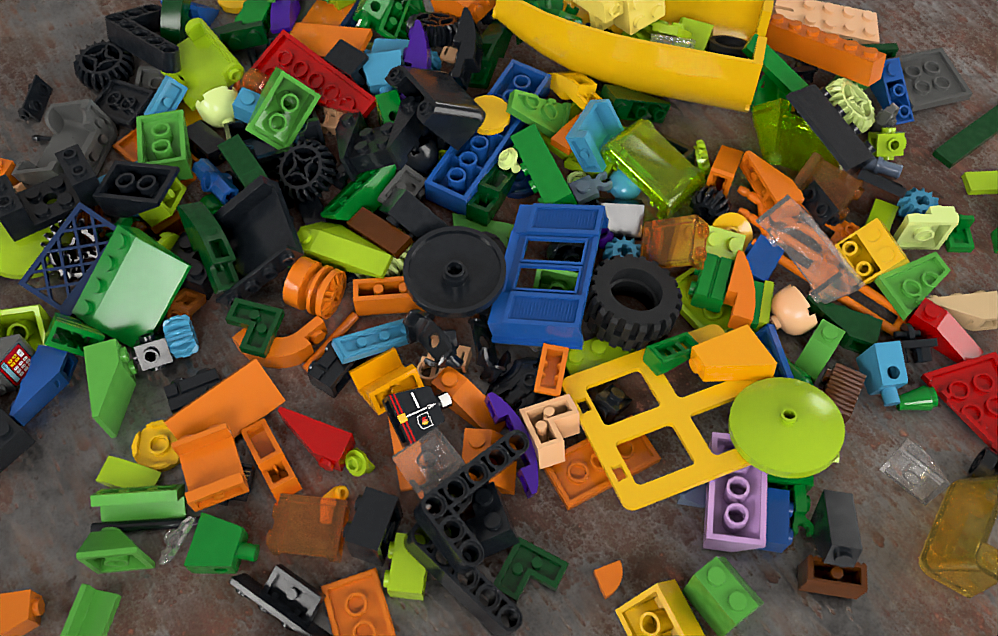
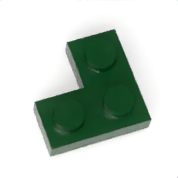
M235 298L225 320L229 325L247 329L239 346L241 352L266 358L285 313L280 308Z
M518 537L520 543L513 546L493 583L506 597L515 603L518 602L530 578L556 591L569 566L568 562Z

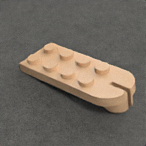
M776 0L773 5L771 16L773 14H782L785 18L801 21L802 24L810 27H818L821 31L837 34L840 38L853 39L860 45L880 43L877 13L817 0Z

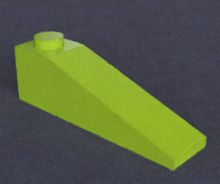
M322 221L302 226L297 232L304 251L303 256L321 262L323 267L329 265L334 269L337 268L346 272L384 279L393 260L392 255L340 224Z

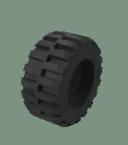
M625 254L624 257L620 255L612 256L610 260L607 258L593 268L583 320L588 322L587 327L592 333L595 332L597 334L596 337L603 342L605 340L609 343L608 346L613 348L618 346L623 351H631V349L638 351L668 337L682 309V293L680 288H677L678 283L675 278H671L670 272L666 268L662 269L659 267V263L656 261H648L644 256L633 257V254ZM623 294L632 296L640 300L648 310L637 311L629 309L619 303L613 295Z

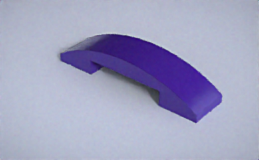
M493 392L488 393L484 401L494 424L505 421L509 432L520 430L529 438V448L521 456L525 467L521 468L517 473L524 492L529 499L537 493L538 463L532 441L515 411Z

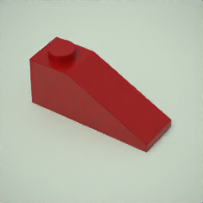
M924 298L907 321V323L913 326L914 330L919 329L921 331V336L916 337L917 339L937 338L938 346L932 348L956 363L982 356L984 353L947 310L927 298Z
M280 406L278 413L282 421L314 457L318 465L328 471L336 469L342 472L346 465L347 453L353 450L356 445L353 434Z

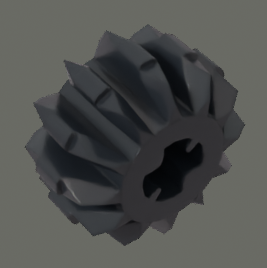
M705 185L696 190L692 195L689 206L693 209L692 214L697 215L698 220H704V223L707 225L708 223L712 224L720 215L729 213L732 204L728 201L729 196L722 193L723 190H717L715 185L712 187Z

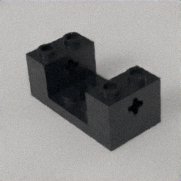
M78 144L54 153L65 173L23 191L17 192L6 174L0 176V222L14 242L52 226L60 220L67 219L79 202L89 208L98 205L92 195L100 185V182ZM57 199L54 203L47 204L48 201Z

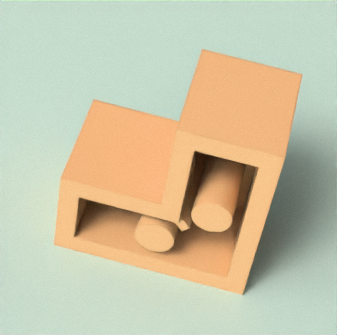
M566 394L519 409L520 420L532 441L539 469L564 462L565 447L563 438L580 433L579 411L571 396Z

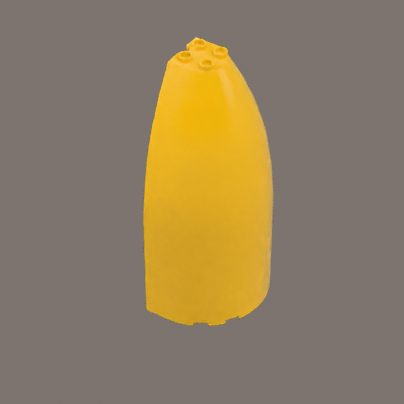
M496 0V6L493 9V19L500 21L517 37L543 56L587 77L645 94L748 113L763 65L767 37L765 36L774 0H665V15L658 19L668 22V25H672V22L679 23L681 17L714 25L713 36H732L747 42L756 33L758 38L752 60L671 45L673 39L653 35L667 44L621 35L623 30L616 25L608 27L614 33L586 26V23H590L589 12L573 2V0H563V11L568 4L573 9L575 6L578 7L579 12L576 16L582 18V24L547 13L523 0Z

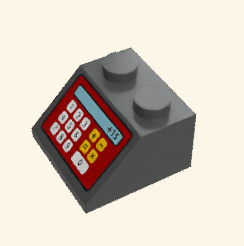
M20 334L0 338V396L7 392L16 391L20 387L21 380L26 376L29 369L30 359L36 352Z

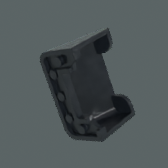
M399 65L392 68L385 77L386 82L404 96H423L424 100L417 107L418 119L457 151L460 150L485 120V111L446 72Z
M313 109L305 122L306 128L298 133L300 141L305 142L306 139L315 140L326 146L319 118L315 109ZM242 121L225 123L226 139L228 140L238 134L267 177H275L274 175L278 173L275 166L280 165L278 158H283V150L289 151L290 147L276 149L246 131L247 124Z

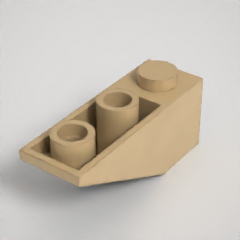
M980 290L971 294L954 293L943 297H938L937 295L927 297L930 301L947 310L964 329L981 331L998 328V291L986 292Z

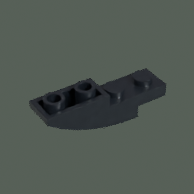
M465 7L458 20L457 32L453 37L454 46L457 47L458 51L456 53L454 69L451 71V77L467 91L472 73H480L483 44L479 29L468 7Z

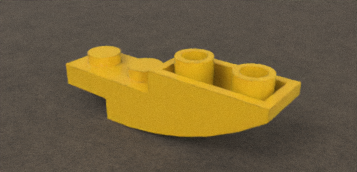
M574 71L548 73L551 75L550 88L562 100L571 99L582 110H584L590 100L602 99L596 93L597 84L581 73Z

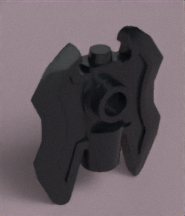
M525 357L514 360L511 369L503 376H500L494 383L490 384L485 394L487 396L488 393L493 392L499 397L504 396L502 399L513 410L519 407L516 411L519 418V409L557 398L534 392L538 368L534 367L538 366L540 358Z

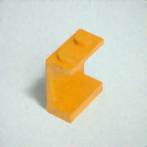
M395 347L348 371L358 393L378 416L386 412L382 400L388 395L424 387L416 367L413 364L404 367Z

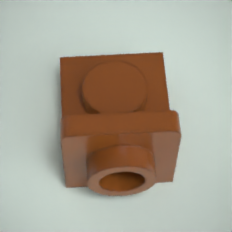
M184 287L177 293L168 309V319L176 315L186 314L192 321V315L206 303V295Z

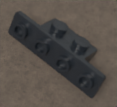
M279 564L275 566L264 586L246 573L231 577L229 583L236 588V592L239 595L255 601L261 611L272 614L281 620L282 626L286 629L296 631L301 636H332L312 621L326 595L284 565Z

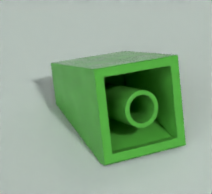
M716 556L697 571L682 590L685 597L717 636L727 635L764 604L726 557Z

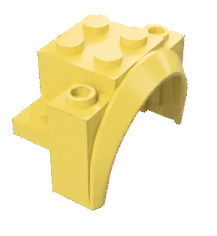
M573 0V2L589 12L591 27L605 30L612 25H616L630 36L665 15V0Z

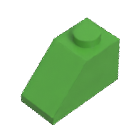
M822 319L794 365L812 377L811 381L815 382L846 331Z

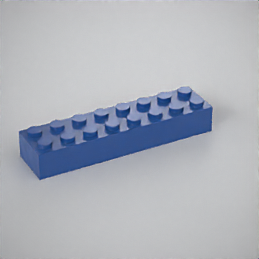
M512 59L487 95L502 98L508 104L510 93L516 89L536 94L539 98L546 99L550 93L551 75ZM510 114V123L501 133L481 135L476 131L459 151L450 146L424 182L426 199L457 214L466 215L467 203L477 193L478 183L498 162L500 153L514 145L510 136L527 128L528 124Z

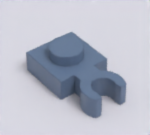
M606 171L600 172L593 180L590 175H587L568 184L578 205H583L599 198L600 190L609 191L613 188L612 181L602 182L608 178Z

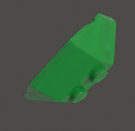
M391 0L381 20L373 29L387 39L408 40L406 32L408 17L419 12H426L423 0Z
M395 164L359 173L356 181H351L326 205L324 211L321 212V216L323 218L349 221L362 207L374 213L382 205V203L377 201L379 195L396 175Z

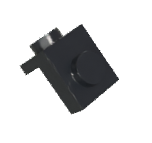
M612 384L596 395L593 404L603 423L611 425L614 418L629 407L632 399L623 390Z

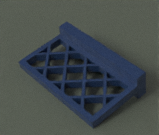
M79 202L18 284L59 310L61 314L76 318L72 311L109 242H99L97 228L109 227L115 231L117 226ZM82 210L90 215L91 226H77L76 217ZM95 219H97L103 224L96 225ZM93 229L95 243L81 245L79 231ZM74 232L77 246L63 248L61 237L64 233ZM101 245H106V246L103 248V250L101 251V247H100V246H101ZM96 246L97 258L91 262H84L82 248ZM77 249L80 263L66 265L63 251ZM59 252L61 266L47 268L46 257L50 253ZM42 264V268H43V269L37 270V269L40 267V265ZM91 265V266L88 268V270L86 271L85 266ZM81 267L83 277L79 282L69 283L67 269ZM62 270L65 284L51 286L48 272ZM43 273L46 287L35 288L28 281L34 274ZM76 285L74 289L71 291L70 286ZM66 287L67 298L61 305L53 300L52 289ZM47 290L48 296L41 291Z

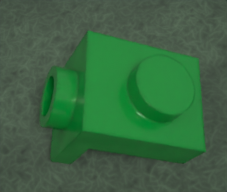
M958 214L959 223L948 236V239L945 240L947 252L971 253L975 245L970 227L974 223L975 218L973 215Z

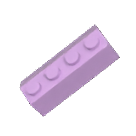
M712 432L709 449L713 454L719 455L735 449L730 434ZM750 465L707 482L703 549L736 552L765 548L767 473Z

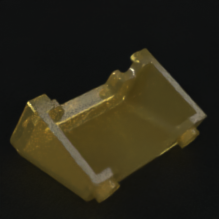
M998 475L958 479L949 485L919 556V566L927 576L969 599L998 584V549L987 544L998 515Z

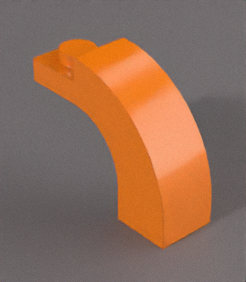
M317 315L296 333L286 337H275L266 358L241 353L250 361L256 358L261 366L267 368L281 369L297 366L306 362L314 354L312 346L319 344L328 334L324 320ZM243 328L232 337L240 352L239 346L247 331L246 328Z

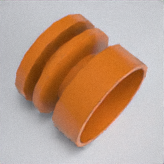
M300 257L293 264L286 277L283 287V301L286 305L302 311L307 309L309 314L318 315L320 318L327 320L336 312L341 303L346 288V273L329 265L323 267L321 262L311 258Z

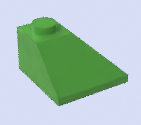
M105 527L101 531L90 532L76 553V559L97 574L155 568V562L117 527Z

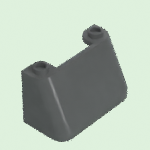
M91 99L50 104L45 114V123L54 134L36 166L30 161H21L15 166L11 174L19 182L34 186L65 173L54 153L78 144L97 176L117 137V127Z

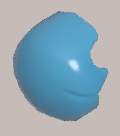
M620 167L614 170L606 181H612L613 188L606 192L612 193L615 199H635L643 188L642 178L635 170L629 167Z

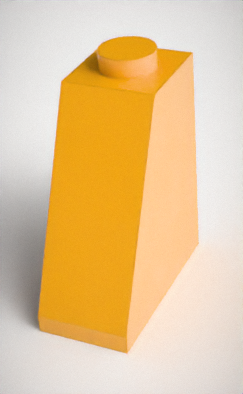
M748 324L692 346L689 359L691 370L695 374L697 373L703 382L753 381L773 378L777 365L775 359Z

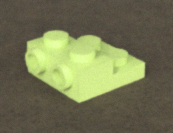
M941 205L930 206L925 214H907L893 238L901 249L939 250L953 229L958 225L959 215L955 211L954 206Z

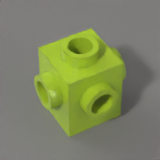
M882 127L881 132H868V141L876 150L872 153L874 157L880 156L883 157V160H894V156H903L906 147L904 132L896 131V127Z

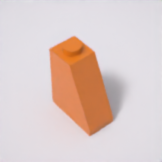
M722 145L712 165L706 185L710 187L715 185L717 190H723L722 193L728 196L744 152Z
M31 589L0 594V636H23L40 626L41 616L45 612V602L42 596Z

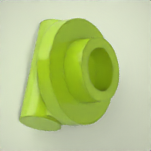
M355 448L347 453L345 464L353 476L358 477L365 473L369 474L375 469L376 466L359 448Z

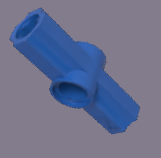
M201 158L193 164L192 171L201 181L202 190L212 193L223 205L239 193V189L233 184L232 176L228 173H222L208 159Z

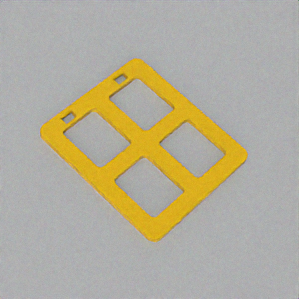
M711 324L688 333L700 344L725 332L720 326ZM644 348L567 376L563 380L562 390L565 395L569 394L577 407L580 425L622 506L627 510L634 511L751 465L738 453L736 448L719 455L713 454L691 417L734 401L744 388L758 380L725 381L691 395L678 397L665 375L656 376L644 363L643 356L646 350ZM633 372L641 373L659 406L611 425L604 424L587 390ZM586 401L590 410L582 413L578 403ZM671 426L694 464L641 485L637 484L616 446L663 427ZM621 467L626 478L618 481L612 469Z

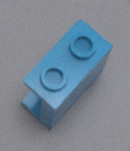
M598 99L588 102L565 139L584 172H603L607 166L602 158L603 153L613 138L624 137L626 132L610 100Z

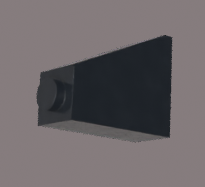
M824 489L810 520L814 525L812 538L823 563L854 568L863 549L853 494Z

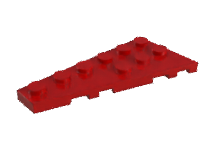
M284 29L242 78L245 83L264 88L273 71L278 67L320 94L321 97L317 105L343 113L353 114L361 112L364 119L376 106L374 96Z
M996 351L924 373L920 378L929 387H934L937 395L990 449L998 453V354Z

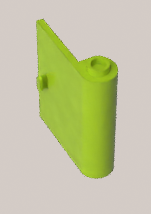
M193 18L186 24L185 32L188 38L177 44L180 53L181 71L173 74L160 71L164 77L166 75L170 76L188 88L183 100L191 111L196 109L197 100L200 103L204 100L203 94L217 87H230L241 80L244 75V67L201 18Z

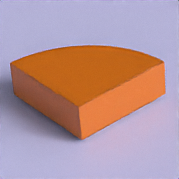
M620 560L598 568L593 572L604 599L612 596L621 583L623 570Z

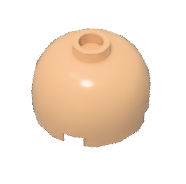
M789 284L773 296L771 303L772 315L769 320L771 324H774L776 330L781 328L787 334L802 335L818 327L815 314L809 315L808 308L810 305L795 286L791 287V284Z

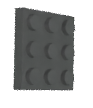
M942 47L885 59L889 60L899 57L912 112L969 100L973 94Z

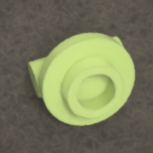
M514 148L503 150L499 155L498 166L503 170L511 168L513 173H518L521 170L517 161L518 152Z

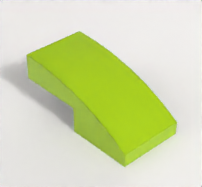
M108 456L96 478V482L111 488L155 486L162 472L128 460Z

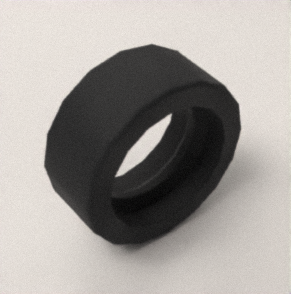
M724 35L713 36L709 39L707 52L748 59L741 51L747 41Z

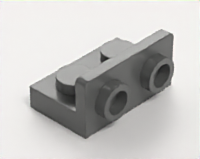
M405 164L402 170L398 171L382 191L377 201L383 204L395 188L408 190L420 201L425 195L424 182L426 178Z

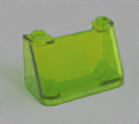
M780 98L752 108L751 118L762 158L770 165H781L817 178L819 182H831L832 179L842 177L843 167L806 121L799 116L789 113L790 102L788 100Z
M647 119L637 120L602 146L600 154L607 165L606 168L613 164L615 171L620 169L651 199L649 204L652 207L656 204L659 209L656 216L663 223L676 213L692 197L696 190H699L705 184L704 172L699 167L693 166L655 130L654 125Z

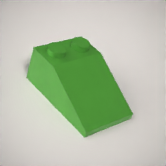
M276 67L264 86L245 130L278 150L290 147V144L297 137L321 95Z
M183 109L136 116L138 163L177 166L180 169L176 177L178 180L194 178L192 171L193 161Z
M116 338L83 347L92 418L111 438H115L118 435L136 386L135 374L138 373V366L133 359H130L127 348L122 347Z

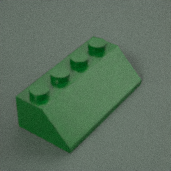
M535 123L510 136L514 144L510 148H514L518 152V158L521 157L523 162L519 165L524 175L530 174L532 178L528 183L534 194L539 192L541 195L537 199L538 202L543 204L578 205Z

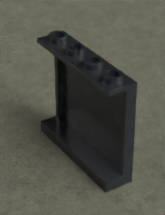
M260 175L213 214L235 255L236 260L233 262V266L239 279L238 283L216 299L217 303L232 306L235 298L245 300L304 255L280 186L274 180Z

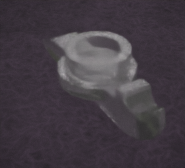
M189 516L181 522L178 529H171L166 533L164 542L167 548L161 551L162 557L158 560L159 564L165 565L173 560L194 525L196 518Z

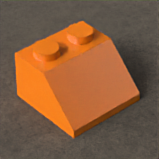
M465 428L461 468L504 435L489 429ZM509 443L513 449L517 450L515 445ZM489 457L491 463L497 465L496 460ZM517 460L488 482L493 481L501 494H515ZM468 472L470 478L477 481V477L473 473Z

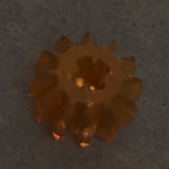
M249 68L244 74L240 85L261 94L270 76L258 69Z

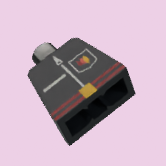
M430 386L394 393L382 400L402 448L414 443L443 423L445 417L442 410L452 406V400L446 391L435 396Z

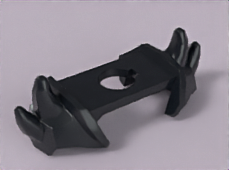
M492 305L484 311L472 315L468 320V323L471 325L477 355L476 364L484 367L480 379L485 380L489 378V384L494 383L502 373L506 372L507 364L511 363L510 352L506 351L499 359L495 343L491 341L492 334L487 322ZM480 336H484V339L488 342V349L480 343Z
M411 309L403 320L407 341L409 344L419 341L435 359L433 361L425 358L424 363L430 367L446 368L449 366L461 369L464 361L456 355V350L459 347L456 330H442L434 321L435 315L419 309ZM439 334V343L433 348L431 336Z

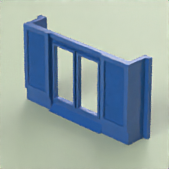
M533 203V205L520 204L504 256L506 262L505 285L497 300L492 304L487 322L492 334V343L543 347V343L582 350L584 339L581 324L602 228H607L609 223L605 206ZM528 241L585 243L581 262L524 259ZM521 268L579 271L574 291L520 288L516 286Z

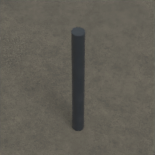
M200 516L92 523L90 531L98 532L105 527H117L122 532L196 528Z

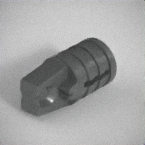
M892 103L884 110L881 109L869 132H881L882 127H894L900 107Z

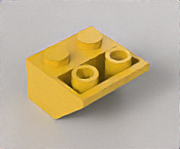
M878 218L834 245L860 286L871 283L879 275L910 262L887 227Z

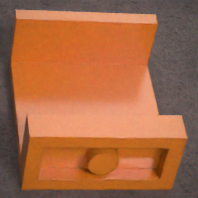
M226 423L212 425L205 431L197 434L184 435L178 441L171 443L173 450L179 456L188 492L185 493L187 504L195 512L250 491L233 434Z

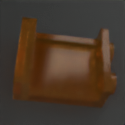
M815 151L793 180L801 191L815 180L840 210L838 214L841 221L850 212L851 209L848 208L853 200L858 201L865 191L862 188L864 185L863 180L854 178L824 160L822 155Z
M696 214L646 221L644 223L640 256L646 257V260L651 262L653 260L656 261L661 268L693 266L697 270H703L704 261L707 257L708 223Z
M281 493L279 502H275L273 506L272 517L275 520L273 529L268 530L266 537L268 549L275 556H280V552L327 557L329 562L341 563L345 542L343 531L349 520L351 510L348 501Z

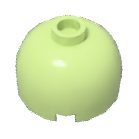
M227 86L214 88L203 94L204 100L201 103L197 100L196 109L205 123L212 127L224 128L225 123L238 121L234 117L232 106L238 95L235 87H232L233 90H229Z

